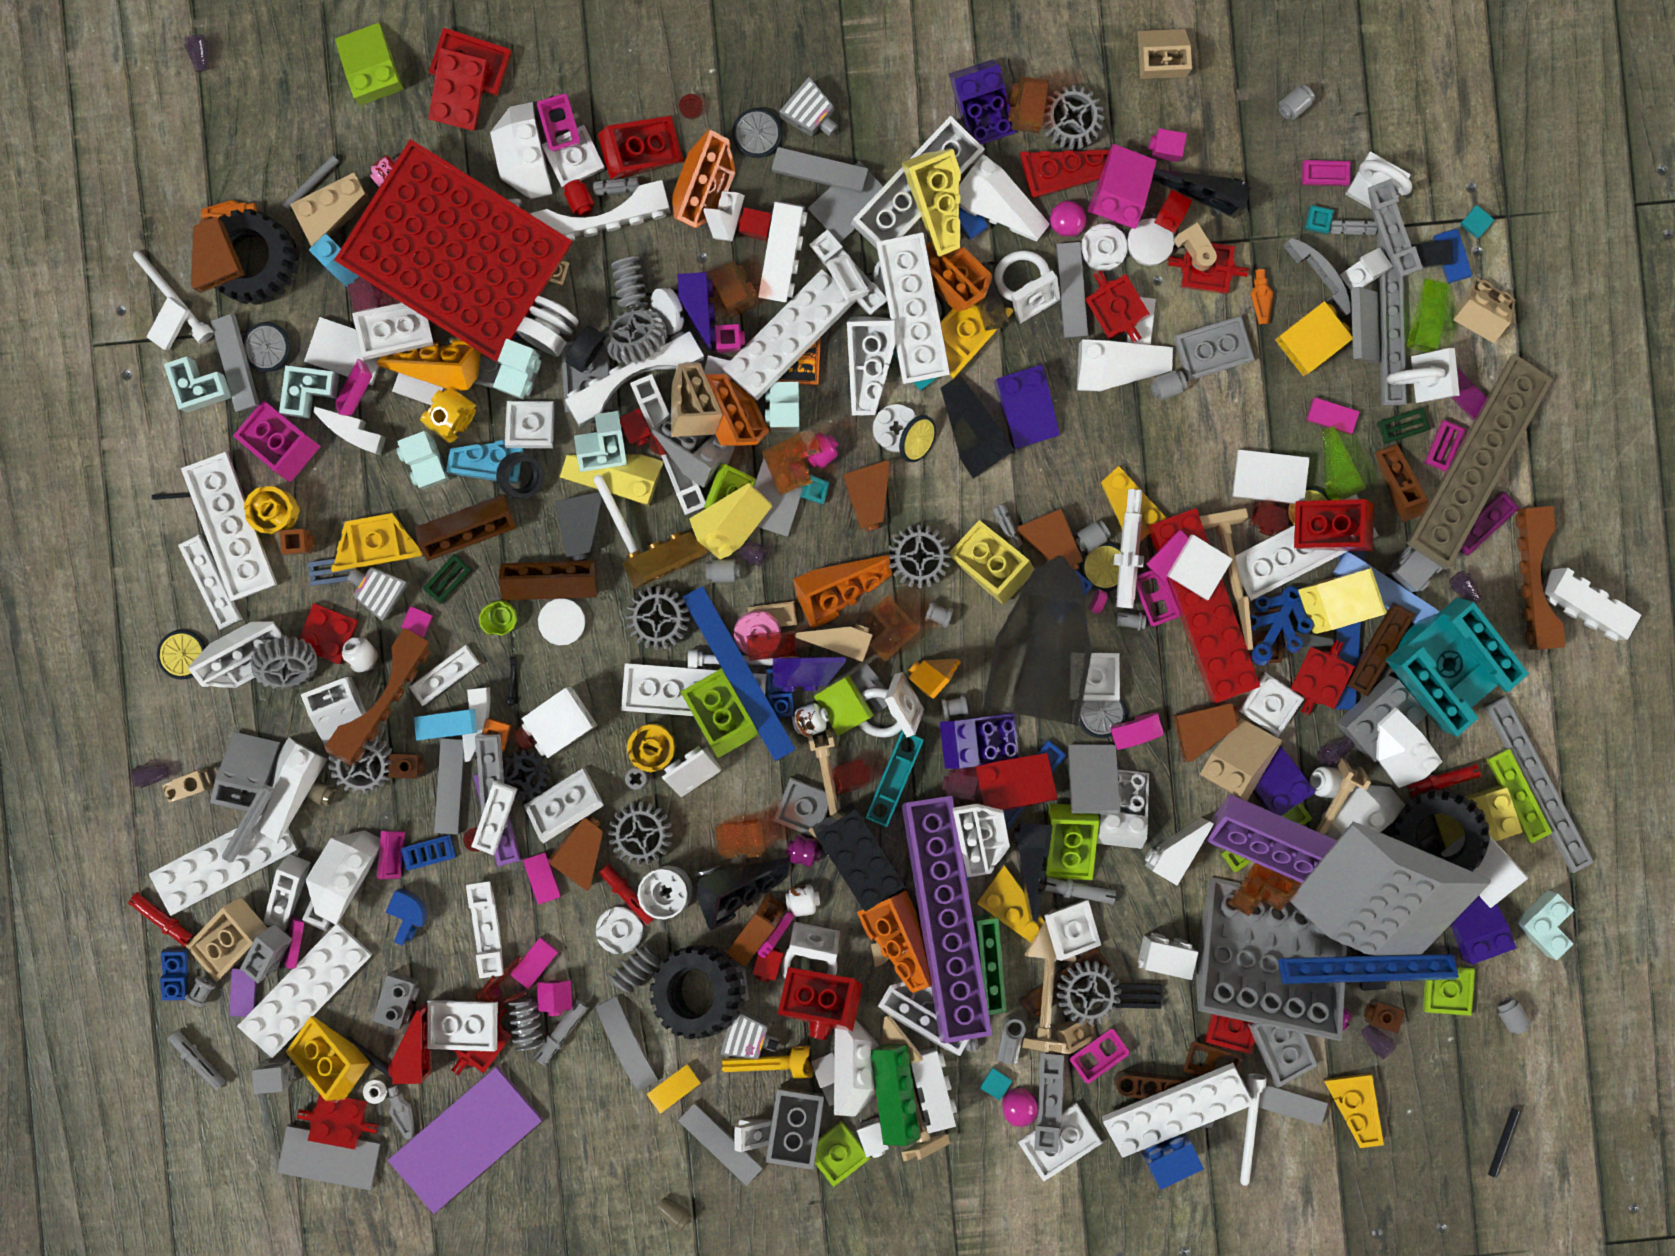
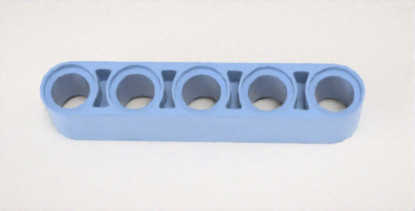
M1346 552L1333 571L1336 576H1342L1372 568L1384 607L1389 609L1391 604L1395 602L1415 613L1416 615L1410 623L1412 626L1420 620L1437 615L1440 612L1351 553Z

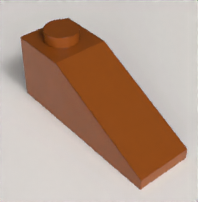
M1398 444L1375 452L1392 502L1402 521L1405 522L1421 516L1428 504V498Z

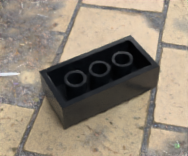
M853 802L812 827L819 842L865 912L905 887L899 874Z

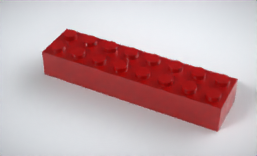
M1197 508L1183 511L1147 525L1156 552L1178 530H1181L1188 538L1192 534L1209 544ZM1167 577L1210 701L1218 703L1261 687L1222 578L1209 600H1205Z

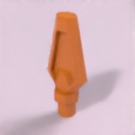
M232 199L202 208L201 216L202 218L209 216L218 218L225 214L229 217L231 216L230 212L237 209L241 212H244V209H252L257 212L256 203H238Z
M1265 269L1255 270V287L1250 295L1258 323L1262 325L1269 324L1273 291L1268 286Z

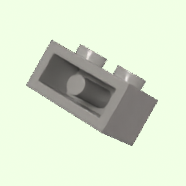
M390 972L386 976L372 1021L396 1029H401L404 1024H408L413 1010H409L411 1003L416 1001L420 988L417 987L419 980Z

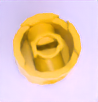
M449 388L444 392L438 390L431 399L433 404L422 414L420 421L447 443H451L458 438L455 434L459 431L463 433L471 423L476 413L474 409L476 404L453 388Z
M274 486L256 488L248 495L244 503L245 518L248 524L253 529L266 534L280 535V530H290L297 521L300 512L295 498L289 492Z
M653 723L643 725L635 730L628 739L627 753L635 767L642 771L655 772L666 767L674 758L677 747L676 740L670 730L662 725Z

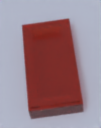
M794 631L747 636L749 661L797 656Z

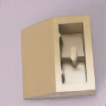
M1186 29L1138 31L1140 79L1188 76L1192 70L1191 44Z
M1474 277L1456 308L1453 320L1490 342L1495 343L1511 323L1516 300L1509 293L1501 292L1494 288L1490 282Z

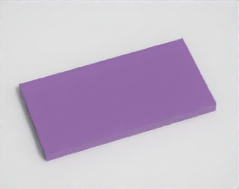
M496 1066L388 1159V1162L430 1211L435 1214L542 1122L543 1118L502 1070Z

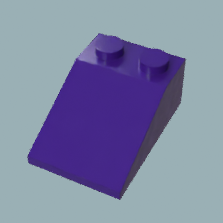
M1042 365L1006 375L994 381L1014 449L1060 435Z
M846 657L773 658V687H782V692L796 691V687L804 686V691H818V686H826L846 662Z
M1279 746L1253 793L1264 809L1282 816L1313 795L1315 791L1284 749Z
M1480 896L1450 925L1463 961L1472 965L1516 949L1511 931L1498 904L1490 908Z

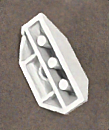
M530 102L511 106L490 132L500 179L530 200L553 195L534 104Z
M249 622L210 643L188 669L202 687L237 688L255 678L250 662L253 650L257 649L259 644H265L266 639L272 641L275 640V637L280 639L284 638L274 622Z
M1396 707L1378 723L1377 731H1379L1377 738L1376 759L1399 788L1425 779L1443 762L1425 736Z
M1369 785L1368 789L1364 790L1355 786L1354 790L1348 794L1325 835L1338 840L1353 821L1381 832L1396 819L1405 807V804L1391 787Z
M980 804L954 807L953 813L967 878L991 874L994 866L1002 859L1010 847L1003 810Z
M365 830L330 838L306 878L316 915L335 925L338 924L379 855L380 838Z
M904 982L890 985L878 1005L881 1010L896 1021L958 1056L961 1055L969 1041L940 1042L931 986L912 993Z
M856 1020L853 1032L835 1029L834 1115L854 1117L876 1097L871 1049L880 1045Z

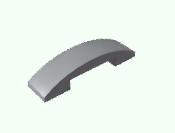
M1389 179L1368 187L1376 227H1378L1377 229L1385 251L1398 276L1402 277L1423 269L1416 247L1411 246L1396 204L1399 202L1392 180Z
M1293 238L1287 241L1283 247L1298 264L1305 258L1334 294L1327 302L1335 308L1339 317L1343 318L1351 312L1349 297L1340 276L1333 266L1309 245Z
M618 996L597 1005L596 1009L607 1036L637 1091L659 1081L650 1060L646 1058L627 1019L628 1016Z
M1040 1054V1086L1034 1150L1059 1152L1064 1097L1065 1055Z

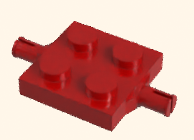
M1211 243L1217 258L1208 270H1197L1192 264V257L1187 249L1183 258L1169 256V262L1167 263V266L1181 268L1182 279L1180 288L1221 294L1229 293L1230 281L1233 275L1247 277L1249 268L1235 266L1233 258L1235 246Z
M1098 271L1102 280H1100L1097 273L1093 276L1100 287L1094 294L1085 298L1102 329L1109 340L1120 333L1127 332L1133 343L1137 342L1133 333L1138 341H1140L1142 337L1135 326L1150 316L1149 311L1126 274L1108 282L1103 271Z
M1335 639L1330 652L1320 651L1314 647L1309 648L1290 688L1306 698L1300 712L1305 713L1309 705L1306 715L1310 716L1315 703L1324 704L1335 709L1355 667L1344 662L1338 656L1345 643H1339Z
M501 1004L498 1006V1013L503 1008ZM506 1007L497 1015V1050H452L459 1058L451 1069L453 1073L459 1065L460 1068L455 1073L456 1075H460L466 1065L473 1066L483 1074L513 1035L500 1022L501 1018L508 1011Z
M319 1094L313 1111L299 1109L297 1112L306 1114V1116L297 1114V1119L310 1121L311 1128L307 1141L356 1150L358 1139L363 1131L377 1134V1129L369 1127L379 1128L378 1123L365 1122L367 1102L345 1098L325 1101Z

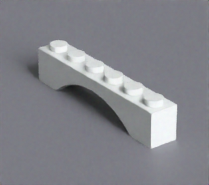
M660 180L640 185L622 205L598 216L586 218L568 217L548 209L529 214L574 241L576 236L584 235V237H591L597 235L600 230L615 231L621 228L620 225L628 223L631 226L638 225L644 222L643 219L653 217V220L662 219L671 211L663 181Z
M682 331L671 337V342L660 347L661 352H655L654 358L648 357L646 362L641 360L637 365L631 362V364L623 368L621 365L609 371V376L603 379L601 377L593 379L588 383L589 387L582 391L578 388L570 392L565 402L578 426L581 428L594 421V414H601L617 389L633 377L654 370H676L678 364L699 363L703 361L704 355L691 332L689 331L684 334Z
M650 374L630 384L652 433V429L666 418L669 412L656 380ZM652 433L685 516L688 517L705 510L706 500L699 484L683 474Z

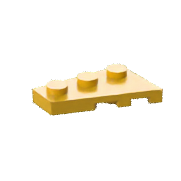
M1118 466L1100 483L1114 510L1121 530H1123L1124 515L1127 510L1128 489L1140 490V488ZM1143 492L1140 514H1142L1140 542L1150 533L1147 527L1148 524L1166 518Z
M1005 865L1001 867L976 902L1030 943H1032L1045 922L1040 914L1038 922H1030L1025 894Z
M1366 1073L1324 1079L1359 1147L1384 1145L1372 1074Z

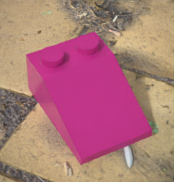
M1112 144L1087 212L1128 228L1136 229L1146 204L1157 160Z
M264 400L233 435L268 467L290 483L321 447Z

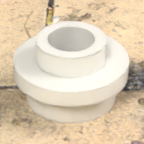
M370 1080L363 1088V1096L369 1103H380L387 1096V1087L381 1080ZM372 1088L378 1090L377 1096L371 1094Z

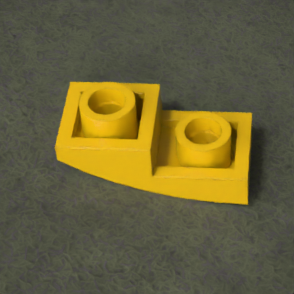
M686 1064L646 1095L661 1114L701 1083L688 1064Z

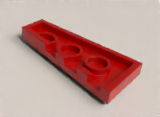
M1110 150L1020 152L1019 155L1031 198L1034 199L1099 181Z

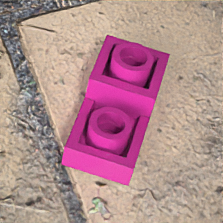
M1158 712L1136 716L1134 721L1111 725V732L1117 750L1139 745L1164 735Z

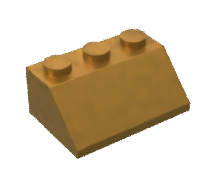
M680 531L669 536L670 541L662 544L660 540L649 545L648 551L641 553L640 550L630 553L627 555L628 559L623 563V567L634 589H637L697 562L708 553L706 548L697 541L691 532L683 534Z

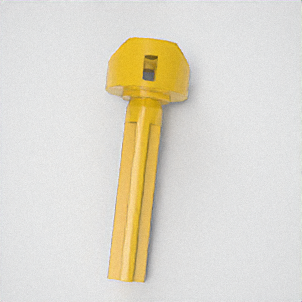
M811 1045L792 1046L790 1056L759 1057L758 1059L722 1058V1071L742 1072L790 1069L793 1078H812L813 1067L807 1059Z

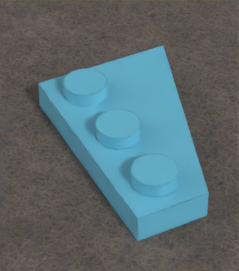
M503 440L484 445L476 444L451 448L446 472L452 475L497 481L496 472L501 460L511 453L523 452L524 448H506L505 441ZM521 462L512 468L509 474L510 483L518 484Z

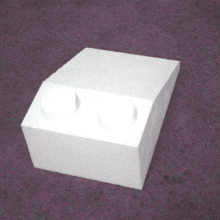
M1203 818L1194 821L1158 844L1155 849H1151L1145 858V861H1147L1145 866L1173 884L1178 885L1214 824Z

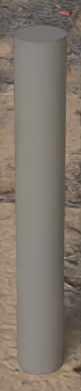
M332 155L282 205L290 211L292 209L291 203L305 197L339 163L337 158Z

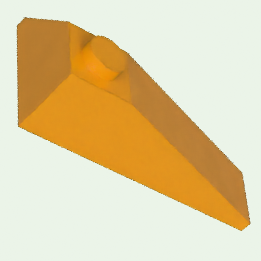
M455 339L449 345L439 346L438 342H433L434 345L381 356L377 361V365L446 389L453 388L464 391L469 390L478 378L481 352L460 339Z
M956 658L923 660L921 663L916 661L908 669L910 675L907 678L928 697L934 699L951 680L961 661Z

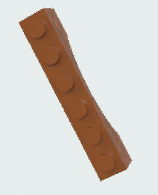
M1554 506L1519 509L1515 516V524L1519 528V538L1517 540V547L1521 552L1519 571L1523 575L1521 594L1525 598V608L1523 610V618L1527 622L1525 641L1529 645V650L1566 647L1564 624L1549 606L1541 582L1543 553L1550 537L1556 530Z
M406 628L402 630L391 647L393 657L392 672L388 685L380 699L362 716L338 726L325 745L327 753L349 766H352L355 761L359 762L366 751L363 748L368 741L372 742L379 732L377 727L380 722H386L392 712L390 707L394 701H400L405 692L404 686L407 682L411 683L418 673L416 668L420 662L425 663L431 653L429 641Z

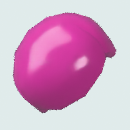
M1063 201L1052 209L1050 222L1052 229L1060 236L1076 237L1086 228L1087 216L1084 208L1078 203Z
M1014 1088L1008 1091L1002 1099L1003 1115L1005 1120L1012 1126L1025 1127L1035 1121L1038 1115V1105L1033 1093L1026 1088Z

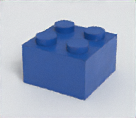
M1184 1133L1141 1151L1149 1171L1160 1190L1204 1170L1192 1143Z

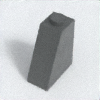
M600 492L555 501L567 558L580 561L588 559L587 554L593 553L604 503Z

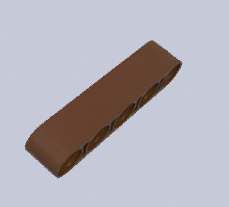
M1120 1071L1114 1077V1085L1122 1096L1145 1099L1167 1090L1171 1084L1180 1085L1194 1078ZM1131 1079V1085L1128 1088L1123 1089L1120 1087L1122 1080ZM1148 1081L1155 1082L1152 1090H1144V1085Z

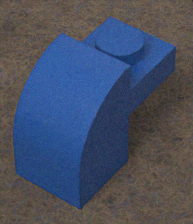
M402 888L395 890L385 913L403 920L394 942L404 945L407 941H412L417 930L414 925L420 928L425 925L427 910L425 904L417 895Z

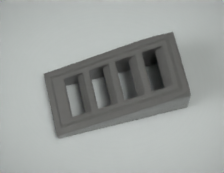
M1294 631L1296 636L1301 638L1303 642L1302 647L1334 644L1333 639L1309 633L1302 634L1299 631ZM1283 632V648H1287L1288 642ZM1291 642L1293 647L1299 646L1298 643Z

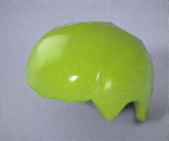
M503 600L491 601L482 608L479 615L480 627L488 635L503 636L508 634V632L514 629L517 622L515 608L509 602Z

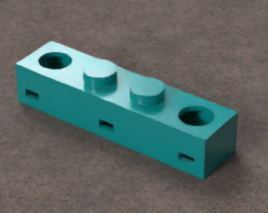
M903 730L900 732L866 812V819L885 827L888 826L924 739L915 735L906 737ZM906 738L912 739L915 743V747L911 752H905L901 749V742ZM881 803L887 807V813L884 817L874 815L873 808L875 805Z

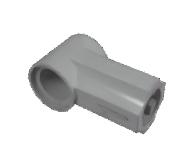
M867 663L850 676L860 693L871 688L886 689L878 681L880 679ZM874 697L868 699L878 712L888 706L884 698Z
M1011 1013L1004 1018L997 1060L1007 1064H1017L1022 1039L1026 1032L1023 1018L1016 1013ZM1013 1022L1021 1025L1016 1031L1008 1029V1026Z

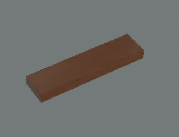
M1395 602L1391 604L1353 669L1346 684L1347 686L1366 696L1369 695L1387 664L1385 659L1396 649L1416 615L1415 613Z
M1097 947L1088 950L1078 957L1076 961L1071 962L1055 973L1052 1006L1064 999L1057 997V992L1064 991L1058 988L1057 985L1058 983L1065 984V981L1061 978L1062 974L1070 976V973L1067 971L1068 967L1076 971L1075 963L1078 962L1084 968V961L1086 960L1089 961L1090 968H1092L1094 961L1099 963V969L1103 965L1110 966ZM1089 975L1079 978L1073 985L1085 983ZM1043 983L1019 999L1032 1020L1041 1015Z

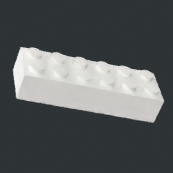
M950 116L910 159L925 153L953 149L962 175L983 153L985 148ZM903 166L851 222V225L876 249V242L905 236L922 218L910 190Z

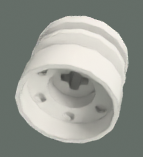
M537 296L535 299L537 307L531 306L529 309L535 319L524 317L516 332L520 337L538 349L559 357L566 345V341L559 334L571 336L573 331L570 327H577L579 321L557 302Z
M670 865L658 867L641 881L637 895L639 904L645 913L653 918L663 920L672 918L690 903L693 895V885L687 873L679 867ZM665 886L666 888H672L670 895L663 893Z

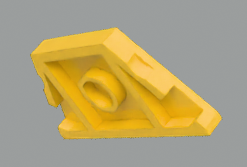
M979 301L967 310L956 312L952 309L940 322L949 373L952 379L958 375L1014 312L1012 308H1004L993 305L990 302Z
M393 513L346 521L344 523L342 538L339 541L336 550L337 555L334 565L332 564L331 571L339 572L422 557L424 555Z

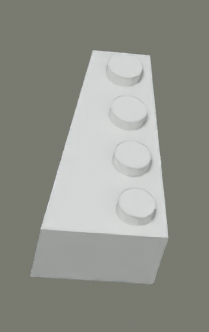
M781 201L774 203L758 297L787 302L788 297L793 298L795 284L791 283L792 275L797 274L799 260L795 259L797 250L801 251L803 236H800L801 226L805 227L807 212H804L805 206Z
M1569 568L1551 569L1542 587L1550 606L1556 607L1558 605L1564 609V614L1572 618H1581L1584 620V625L1594 630L1598 628L1604 631V636L1613 641L1628 640L1641 614L1617 599L1610 601L1607 592L1595 587L1590 588V581L1583 577L1573 576L1574 571Z

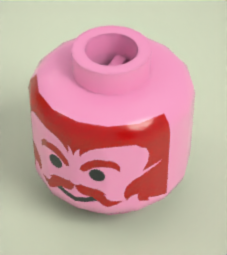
M385 155L371 166L372 174L370 177L379 187L398 157L393 159L391 156Z

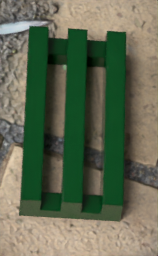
M1424 408L1377 422L1381 430L1379 431L1380 435L1383 436V444L1431 430ZM1420 414L1421 418L1386 429L1385 424ZM1423 423L1422 428L1389 438L1388 433Z
M453 554L422 589L439 604H442L473 569L456 554ZM456 561L458 563L457 566L447 575V577L437 586V588L434 591H432L430 588ZM461 568L465 569L456 578V580L446 589V591L439 597L438 593L448 584V582L458 573V571Z

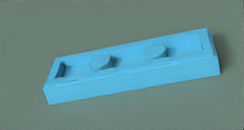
M475 709L413 717L416 741L478 733Z

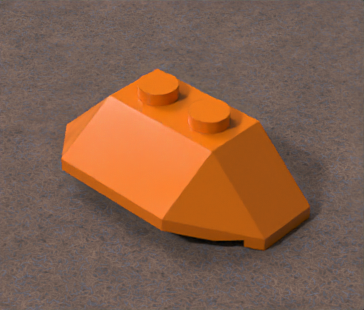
M707 130L688 152L672 194L674 219L692 228H698L700 225L707 223L704 208L718 209L722 191H729L735 175L729 139L712 130Z
M930 241L925 244L934 290L956 312L967 310L985 298L992 274L967 249L960 247L938 257L932 242Z
M705 374L723 414L716 431V437L720 445H757L768 434L769 429L754 397L740 385L731 381L732 378L727 374Z

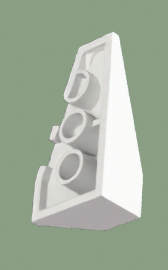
M984 154L959 185V207L971 215L976 216L978 214L986 217L990 223L995 225L997 222L1009 227L1012 232L1036 242L1050 225L1007 173Z
M876 316L851 317L847 321L852 415H875L896 345L895 320Z
M1082 339L1079 343L1077 390L1104 391L1116 386L1171 372L1173 347Z
M289 737L276 758L270 782L274 792L263 810L258 830L278 843L327 761L323 756Z

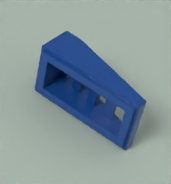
M451 835L401 848L407 871L456 858ZM440 842H444L447 855H442ZM434 844L436 858H433L430 845ZM421 847L425 848L427 856L425 861L423 860ZM411 850H415L417 863L413 861Z

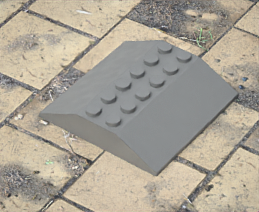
M1353 821L1293 892L1289 901L1329 938L1357 949L1364 954L1371 956L1421 955L1487 888L1491 880Z
M1211 877L1199 933L1196 966L1198 1011L1341 1041L1345 982L1282 984L1278 960L1281 958L1346 957L1347 945L1329 938L1289 901L1292 894Z

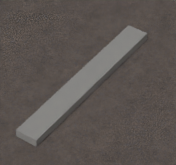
M1377 229V249L1380 248L1390 261ZM1393 267L1378 277L1381 406L1407 405L1406 384L1391 385L1386 380L1388 375L1406 370L1404 276L1399 277Z
M1502 696L1483 706L1504 747L1511 750L1552 831L1551 836L1570 872L1575 873L1594 863L1508 697Z

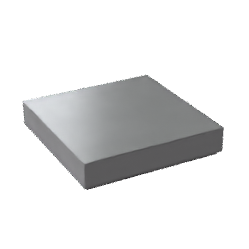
M790 777L773 821L814 837L809 832V827L822 822L829 809L825 790Z

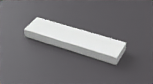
M197 535L179 544L182 555L219 630H223L243 620L235 602H230L218 567L202 535Z

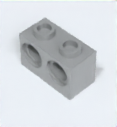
M274 924L256 936L240 969L255 982H261L277 970L292 938Z
M291 1058L263 1061L252 1070L254 1094L283 1092L297 1079L298 1068L296 1064H294Z

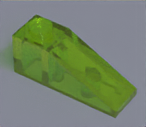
M1424 279L1406 347L1427 353L1438 349L1444 326L1448 284Z
M1334 426L1323 430L1325 492L1330 500H1345L1366 489Z

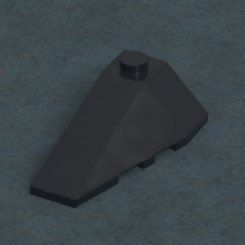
M1155 169L1152 180L1234 219L1245 208L1251 188L1246 186L1247 183L1238 178L1231 179Z
M961 375L940 388L960 460L973 479L1014 451L1002 430Z
M1020 823L1018 828H1014L1012 841L1016 842L1015 848L1030 922H1038L1042 899L1040 883L1043 884L1046 875L1045 865L1042 863L1049 856L1053 825Z
M786 857L721 869L709 875H704L699 879L696 897L708 928L712 931L736 917L734 912L743 905L748 908L753 904V899L760 892L766 894L787 878L790 859Z

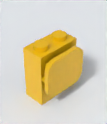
M1325 301L1274 339L1302 376L1309 374L1353 339L1349 326L1344 322L1341 323L1336 316L1335 308Z

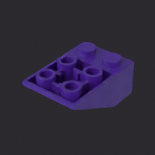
M992 59L949 73L953 94L964 128L979 144L1016 133L1000 64Z
M706 272L677 274L681 305L709 351H713V345L716 344L715 326L712 327L711 321H716L714 304L710 303V298L714 297L712 279H708Z
M1014 713L940 722L945 769L968 768L1019 758Z

